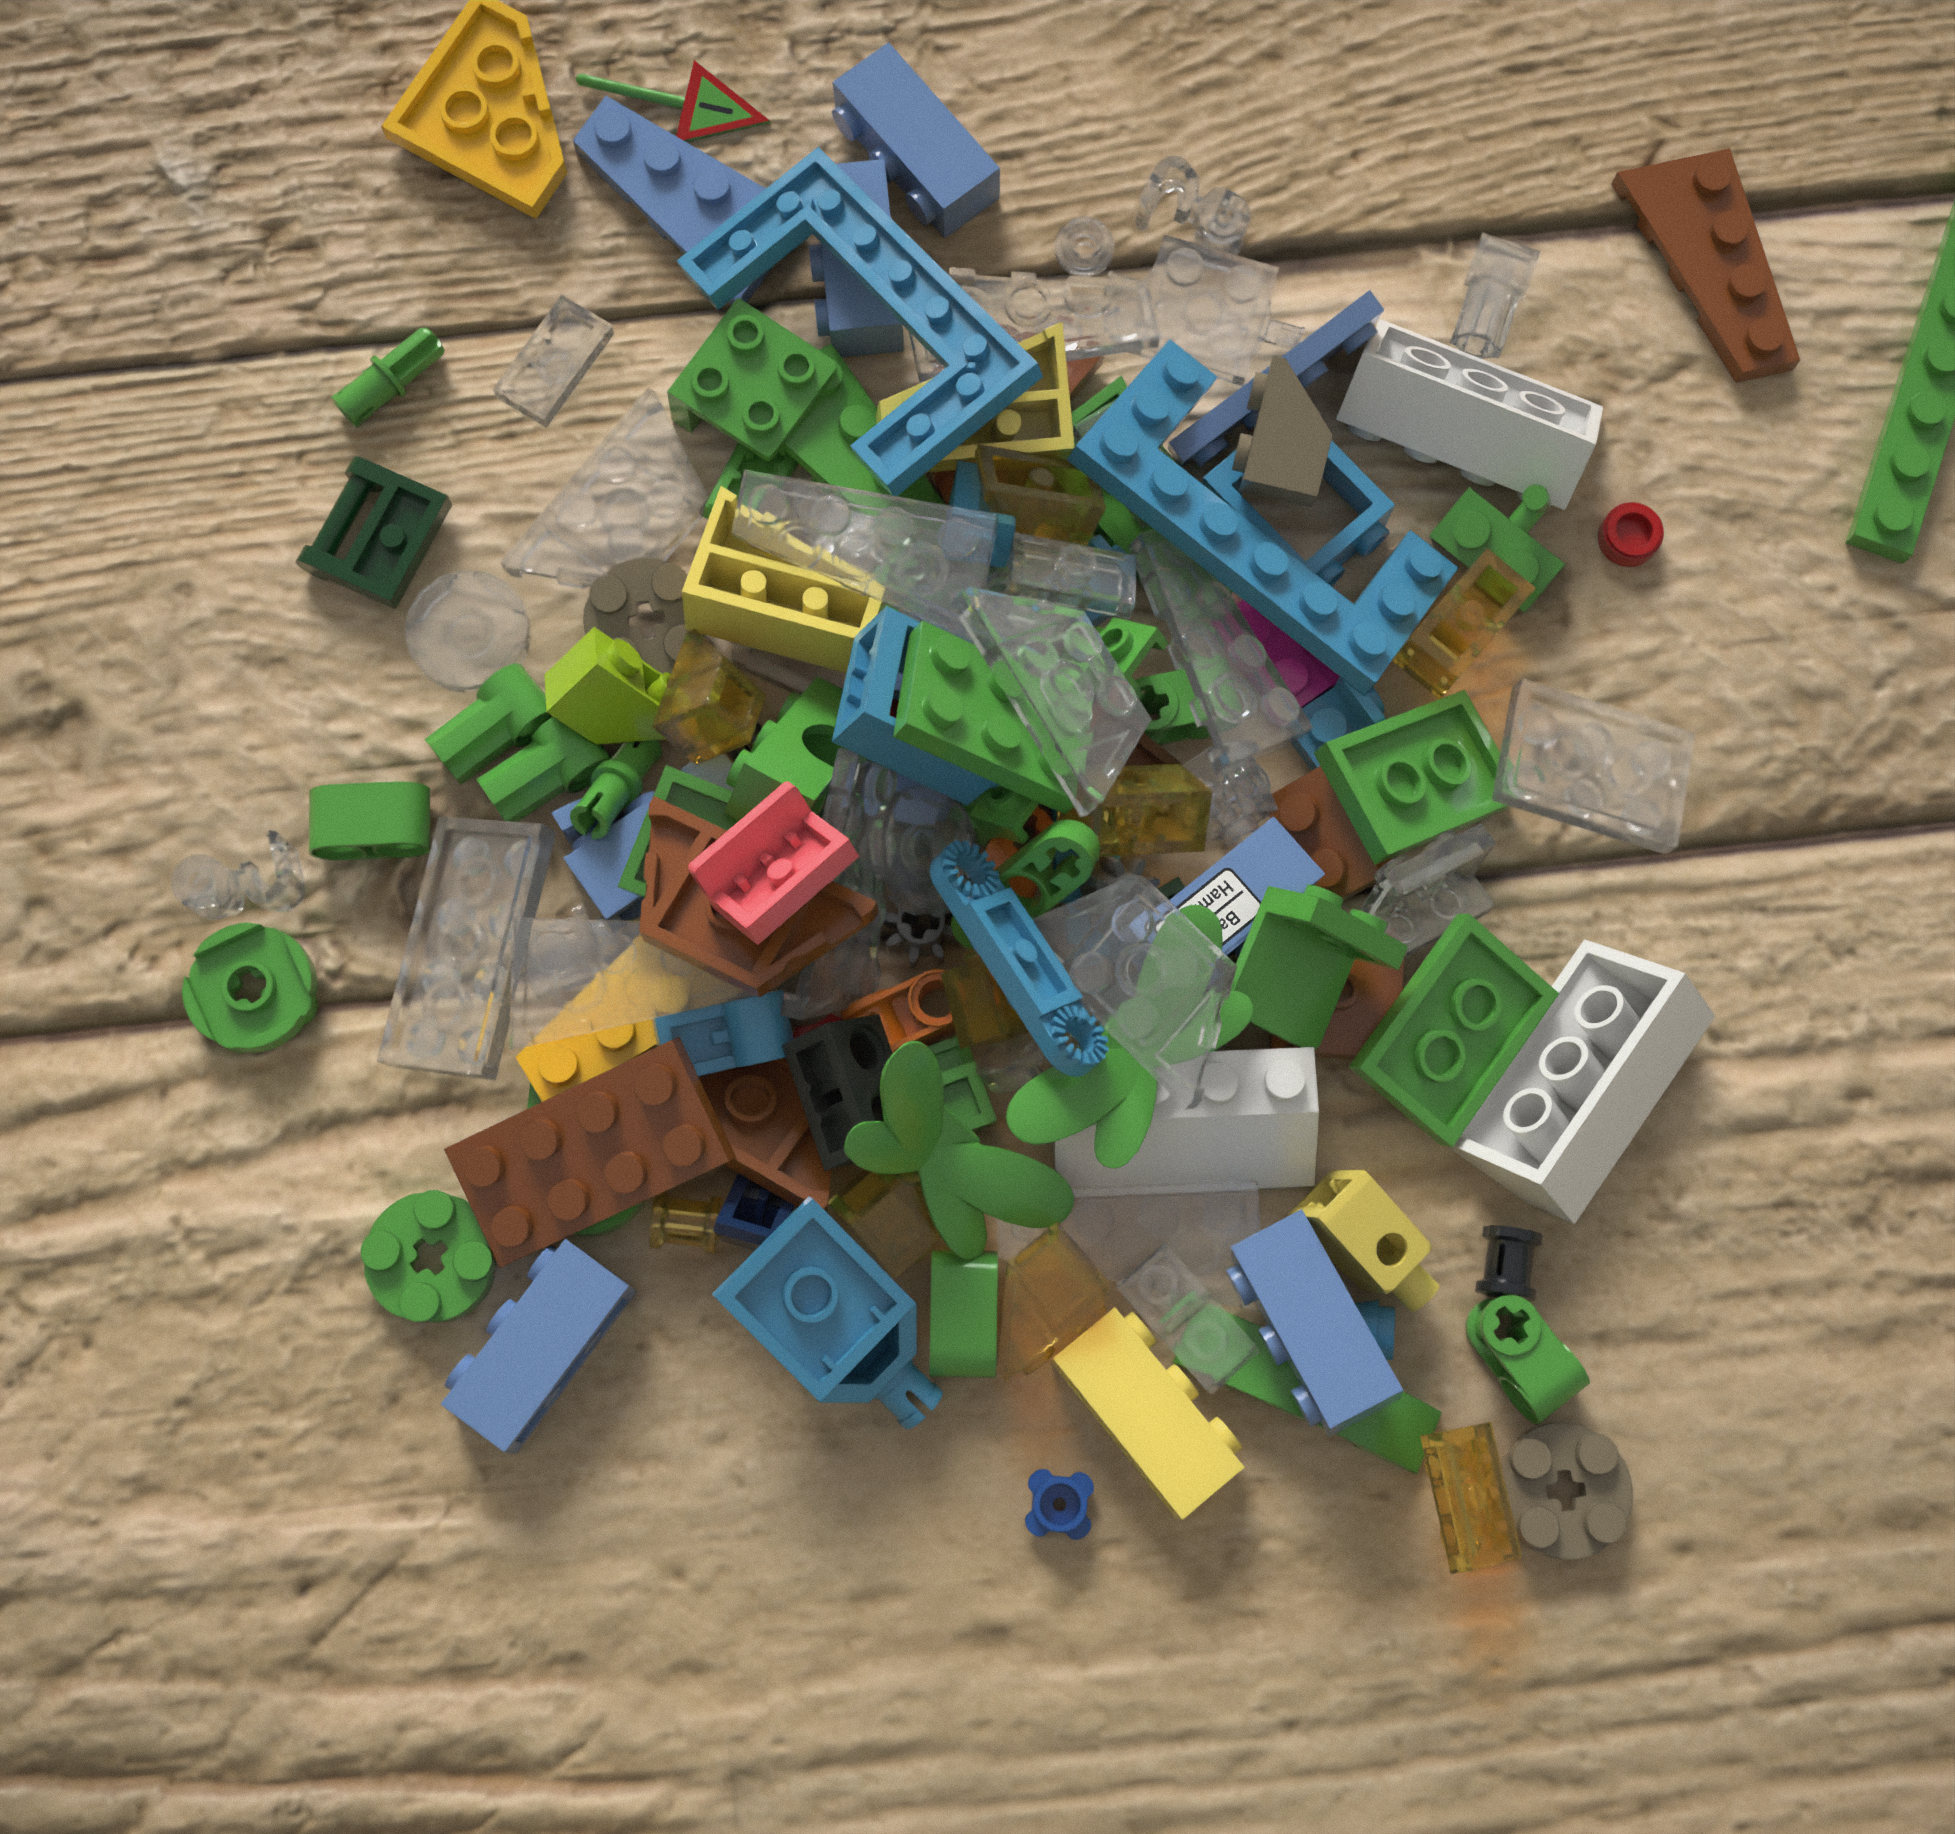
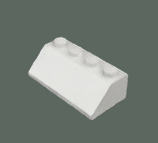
M1379 319L1375 327L1378 333L1368 341L1336 420L1348 424V430L1360 438L1370 441H1379L1381 438L1404 446V452L1418 461L1425 463L1442 461L1459 468L1462 476L1476 484L1492 486L1494 483L1515 490L1521 500L1523 492L1527 487L1534 484L1541 485L1550 496L1551 503L1549 508L1553 505L1565 510L1596 445L1603 406Z
M1585 939L1552 985L1559 995L1455 1145L1449 1147L1524 1202L1572 1224H1575L1715 1018L1714 1013L1686 973Z
M1314 1047L1212 1051L1190 1061L1158 1068L1156 1102L1151 1125L1139 1151L1126 1165L1121 1168L1112 1169L1103 1166L1097 1160L1094 1151L1096 1124L1079 1133L1052 1143L1054 1170L1061 1174L1068 1182L1074 1198L1313 1188L1315 1185L1319 1120Z

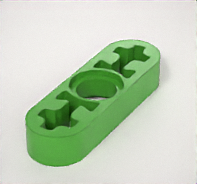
M1059 820L1049 825L994 871H999L998 878L1006 889L1011 888L1009 879L1016 876L1026 877L1036 883L1041 892L1039 897L1026 898L1014 891L1032 920L1036 921L1088 880L1100 855V842L1094 831L1087 825L1076 820ZM1072 849L1078 854V857L1072 854L1058 863L1055 871L1050 866L1057 850L1063 853ZM953 916L951 928L955 938L964 947L975 951L970 940Z

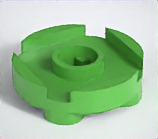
M238 923L222 928L210 935L200 944L193 955L196 960L190 968L189 978L184 976L182 999L190 1021L200 1033L235 1053H259L277 1048L298 1034L304 1024L310 1022L317 1013L318 1001L316 994L318 980L310 956L289 935L275 928L263 927L261 924ZM251 972L258 980L266 979V987L261 991L260 999L253 1003L246 998L237 1001L235 992L243 987L241 979L243 975Z
M439 1190L414 1193L394 1202L377 1218L370 1234L364 1239L361 1246L365 1278L375 1299L390 1313L421 1324L452 1322L467 1315L485 1299L491 1290L495 1278L493 1276L496 1268L495 1257L469 1202ZM425 1242L432 1246L443 1242L447 1248V1251L441 1256V1261L445 1268L438 1274H435L428 1268L419 1272L415 1266V1262L420 1258L418 1248Z

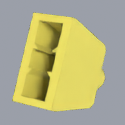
M1330 1170L1286 1215L1288 1217L1302 1209L1330 1260L1357 1287L1365 1292L1385 1295L1392 1292L1410 1312H1414L1424 1306L1439 1289L1440 1285L1419 1264L1432 1248L1430 1242L1365 1170Z

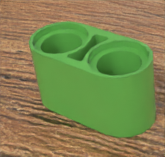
M395 781L330 784L313 787L309 790V855L325 860H367L419 857L430 853V788L428 786L414 782Z
M932 1250L929 1377L996 1378L998 1251H983L977 1258L966 1260L959 1257L952 1250Z

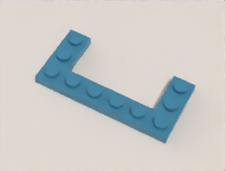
M817 147L680 257L677 263L684 275L719 310L813 234L945 367L943 371L850 445L860 463L895 498L1043 378L1038 362L845 172Z
M1169 339L1077 443L1067 460L1351 686L1365 695L1376 684L1458 567L1410 530L1397 544L1354 604L1159 450L1218 378Z

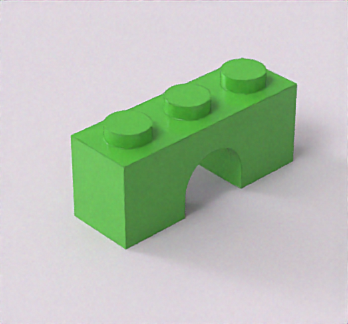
M817 676L802 695L793 691L788 696L778 714L776 723L769 719L759 732L751 752L743 749L734 761L726 778V784L734 789L725 809V814L738 821L741 820L780 785L788 781L799 789L811 811L819 816L832 784L841 788L862 759L861 755L832 742L843 689Z

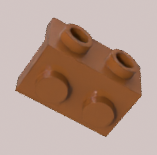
M1321 766L1261 800L1270 819L1274 816L1325 873L1315 886L1329 890L1346 900L1377 882H1389L1400 876L1394 863L1398 855L1374 865Z

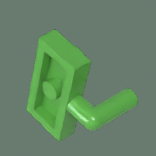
M1538 484L1530 485L1523 492V501L1507 518L1468 487L1429 536L1526 613L1566 566L1565 563L1527 534L1549 508L1551 503L1550 496L1543 486Z

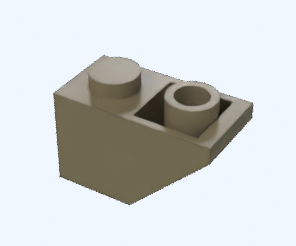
M1273 356L1268 374L1255 372L1247 409L1258 412L1253 435L1240 434L1232 470L1243 473L1239 491L1312 508L1318 497L1333 434L1286 358Z

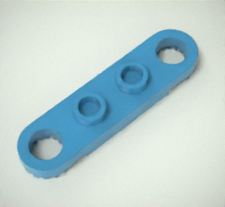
M954 840L931 862L930 876L933 885L1047 1060L1057 1070L1068 1076L1081 1077L1086 1075L1106 1057L1105 1054L1109 1047L1105 1046L1108 1042L1107 1036L1101 1035L1104 1032L1102 1025L1097 1027L1095 1025L1097 1019L1094 1015L1090 1017L1088 1011L1081 1004L1082 994L1012 888L1006 889L998 878L999 871L993 870L996 866L994 861L988 862L986 860L989 856L987 852L984 851L980 854L978 852L980 847L975 843L970 847L969 841L963 840L960 843L959 840ZM955 866L963 869L969 875L973 882L972 886L970 881L962 883L964 880L963 875L957 878L956 875L959 873V870L953 869ZM1066 1032L1070 1033L1078 1041L1081 1050L1077 1048L1073 1051L1074 1044L1071 1043L1068 1046L1066 1044L1069 1040L1068 1036H1062Z

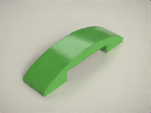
M1198 1302L1172 1363L1232 1391H1240L1306 1422L1291 1393V1390L1300 1386V1383L1288 1361L1276 1366L1259 1335L1258 1329L1262 1327ZM1403 1392L1400 1400L1334 1435L1353 1443L1355 1447L1417 1474L1442 1412ZM1321 1422L1314 1425L1318 1428L1325 1430Z

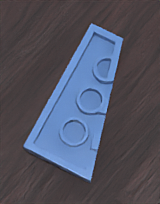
M608 96L603 98L573 139L576 153L626 202H631L647 217L649 225L663 239L668 238L683 254L687 253L766 189ZM772 267L730 300L729 303L733 305L737 298L747 303Z
M1369 290L1282 356V358H1286L1304 389L1328 371L1324 364L1326 361L1343 349L1350 355L1378 333L1374 324L1384 312V308L1371 290ZM1269 367L1261 373L1268 374ZM1254 378L1168 443L1167 449L1181 467H1184L1193 459L1199 467L1204 466L1229 446L1224 436L1242 423L1245 424L1248 430L1255 427L1258 412L1247 409Z

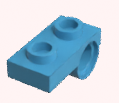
M783 990L768 992L760 998L750 996L652 1018L657 1046L680 1037L698 1076L784 1058L786 1056L782 1045L793 1040Z

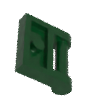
M355 456L345 471L348 481L312 546L305 545L295 562L304 571L326 581L331 580L396 609L450 511L452 503L448 495L367 459ZM370 492H381L345 559L342 560L335 557Z

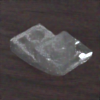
M1165 1242L1115 1286L1211 1395L1261 1351Z

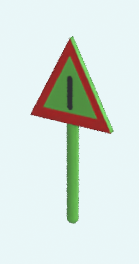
M695 60L685 97L586 74H578L576 76V82L580 86L682 109L676 136L685 142L770 123L769 119Z

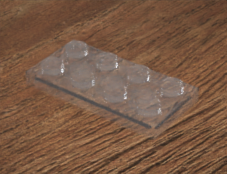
M439 816L377 1062L393 1068L496 1081L556 831L538 823Z

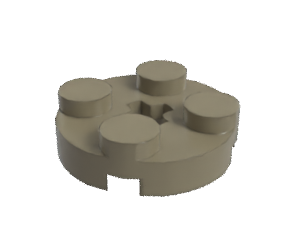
M633 558L614 565L603 576L598 577L592 583L583 614L585 635L593 627H596L613 640L621 639L626 641L638 652L644 662L662 674L668 672L676 677L683 674L699 656L708 635L685 629L682 590L688 575L678 565L658 558ZM642 604H649L653 612H663L665 616V623L655 626L656 636L651 638H644L640 629H630L629 618L638 615V606Z
M1574 1423L1543 1424L1527 1430L1517 1439L1519 1440L1511 1445L1506 1456L1502 1457L1494 1477V1497L1501 1520L1511 1533H1515L1522 1543L1531 1547L1530 1549L1550 1558L1575 1560L1595 1555L1610 1543L1618 1541L1623 1536L1627 1528V1519L1632 1509L1633 1486L1624 1459L1620 1456L1617 1446L1607 1436L1597 1434L1585 1426ZM1559 1471L1568 1472L1570 1482L1578 1483L1580 1495L1572 1498V1508L1565 1511L1562 1510L1560 1501L1548 1498L1546 1492L1547 1485L1557 1483V1472Z

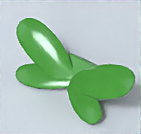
M1191 904L1178 910L1166 921L1147 956L1140 976L1135 1003L1131 1001L1117 1003L1098 1025H1102L1104 1029L1101 1035L1107 1036L1108 1042L1105 1046L1109 1047L1105 1054L1106 1057L1095 1068L1084 1076L1072 1077L1060 1072L1053 1066L1034 1077L1016 1092L1006 1112L1007 1126L1016 1138L1032 1145L1048 1144L1079 1133L1096 1124L1094 1151L1097 1160L1103 1166L1117 1169L1126 1165L1139 1151L1151 1125L1156 1102L1158 1068L1190 1061L1217 1050L1238 1036L1249 1024L1253 1016V1003L1242 992L1228 991L1207 997L1217 971L1223 943L1222 926L1214 912L1202 905Z
M909 1041L904 1043L890 1056L880 1078V1097L884 1122H861L850 1130L845 1140L844 1152L855 1165L876 1174H901L918 1171L924 1201L934 1227L947 1247L966 1260L977 1258L985 1249L987 1231L984 1214L1027 1228H1051L1061 1224L1068 1217L1074 1205V1195L1070 1185L1061 1174L1046 1164L1026 1155L1004 1148L981 1145L979 1143L980 1138L944 1105L942 1074L938 1061L929 1047L919 1041Z

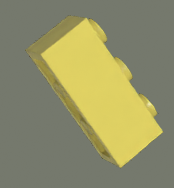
M1114 1307L1057 1354L1050 1363L1174 1518L1183 1520L1245 1468L1235 1456L1242 1449V1446L1221 1419L1215 1417L1212 1421L1208 1422L1192 1403L1199 1396V1393L1180 1368L1173 1364L1166 1370L1149 1350L1157 1342L1145 1324L1132 1311L1123 1317Z

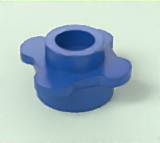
M1047 1469L1035 1471L1028 1480V1488L1033 1493L1032 1510L1025 1517V1525L1029 1532L1038 1537H1042L1048 1532L1066 1533L1073 1540L1084 1538L1091 1529V1521L1086 1516L1087 1498L1094 1491L1091 1478L1082 1472H1076L1070 1477L1053 1476ZM1058 1497L1063 1498L1066 1502V1507L1062 1511H1057L1053 1507V1501Z

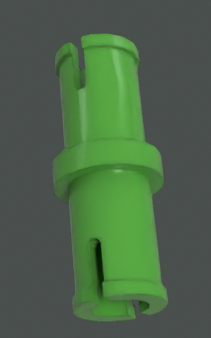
M658 740L641 741L637 748H634L637 742H623L610 760H604L597 766L591 777V787L570 813L571 823L579 833L586 836L591 826L598 819L599 823L591 832V838L600 839L607 835L612 823L623 807H627L640 796L643 788L642 780L651 767L660 759L662 747Z

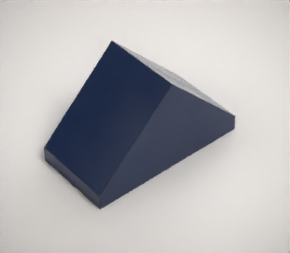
M738 1173L716 1219L713 1232L722 1242L755 1251L798 1207Z

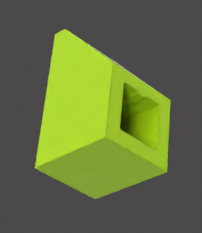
M593 627L544 674L546 712L595 745L686 738L694 730L690 704L691 697L686 686L673 674L668 672L662 674L644 662L638 652L626 641L621 639L613 640L596 627Z

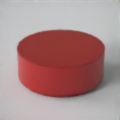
M1635 502L1623 503L1614 507L1607 514L1598 530V544L1602 553L1608 560L1622 567H1637L1648 562L1659 549L1664 538L1663 524L1656 512L1646 505Z

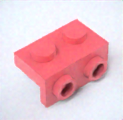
M787 781L690 862L688 871L714 910L755 944L759 945L819 891L831 883L859 855L849 838L813 813L799 789Z

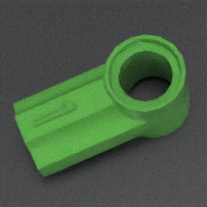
M519 663L507 665L491 675L479 688L475 702L425 739L460 785L513 745L523 747L531 744L534 732L553 717L546 712L545 693Z
M552 717L534 732L531 744L476 780L506 824L511 827L562 792L576 793L591 786V777L594 770L604 760L611 759L602 744L595 745L555 717Z

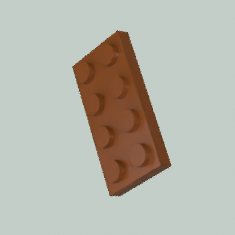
M680 1037L653 1048L444 1149L499 1268L736 1158Z

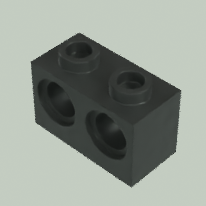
M879 1014L828 1022L782 1045L824 1171L854 1164L844 1152L845 1140L854 1126L864 1121L884 1122L880 1097V1078L887 1060L893 1053Z

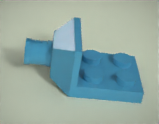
M810 1196L712 1293L820 1403H869L873 1398L879 1399L897 1418L898 1423L908 1430L915 1427L926 1417L907 1399L905 1395L907 1391H911L931 1411L942 1398L943 1390L936 1383H932L913 1364L912 1358L917 1354V1304Z

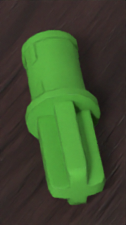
M419 328L381 360L375 355L370 358L372 365L350 384H347L339 392L332 395L331 399L347 420L355 428H358L385 403H388L397 394L401 398L407 394L404 386L443 356L445 349L431 330Z

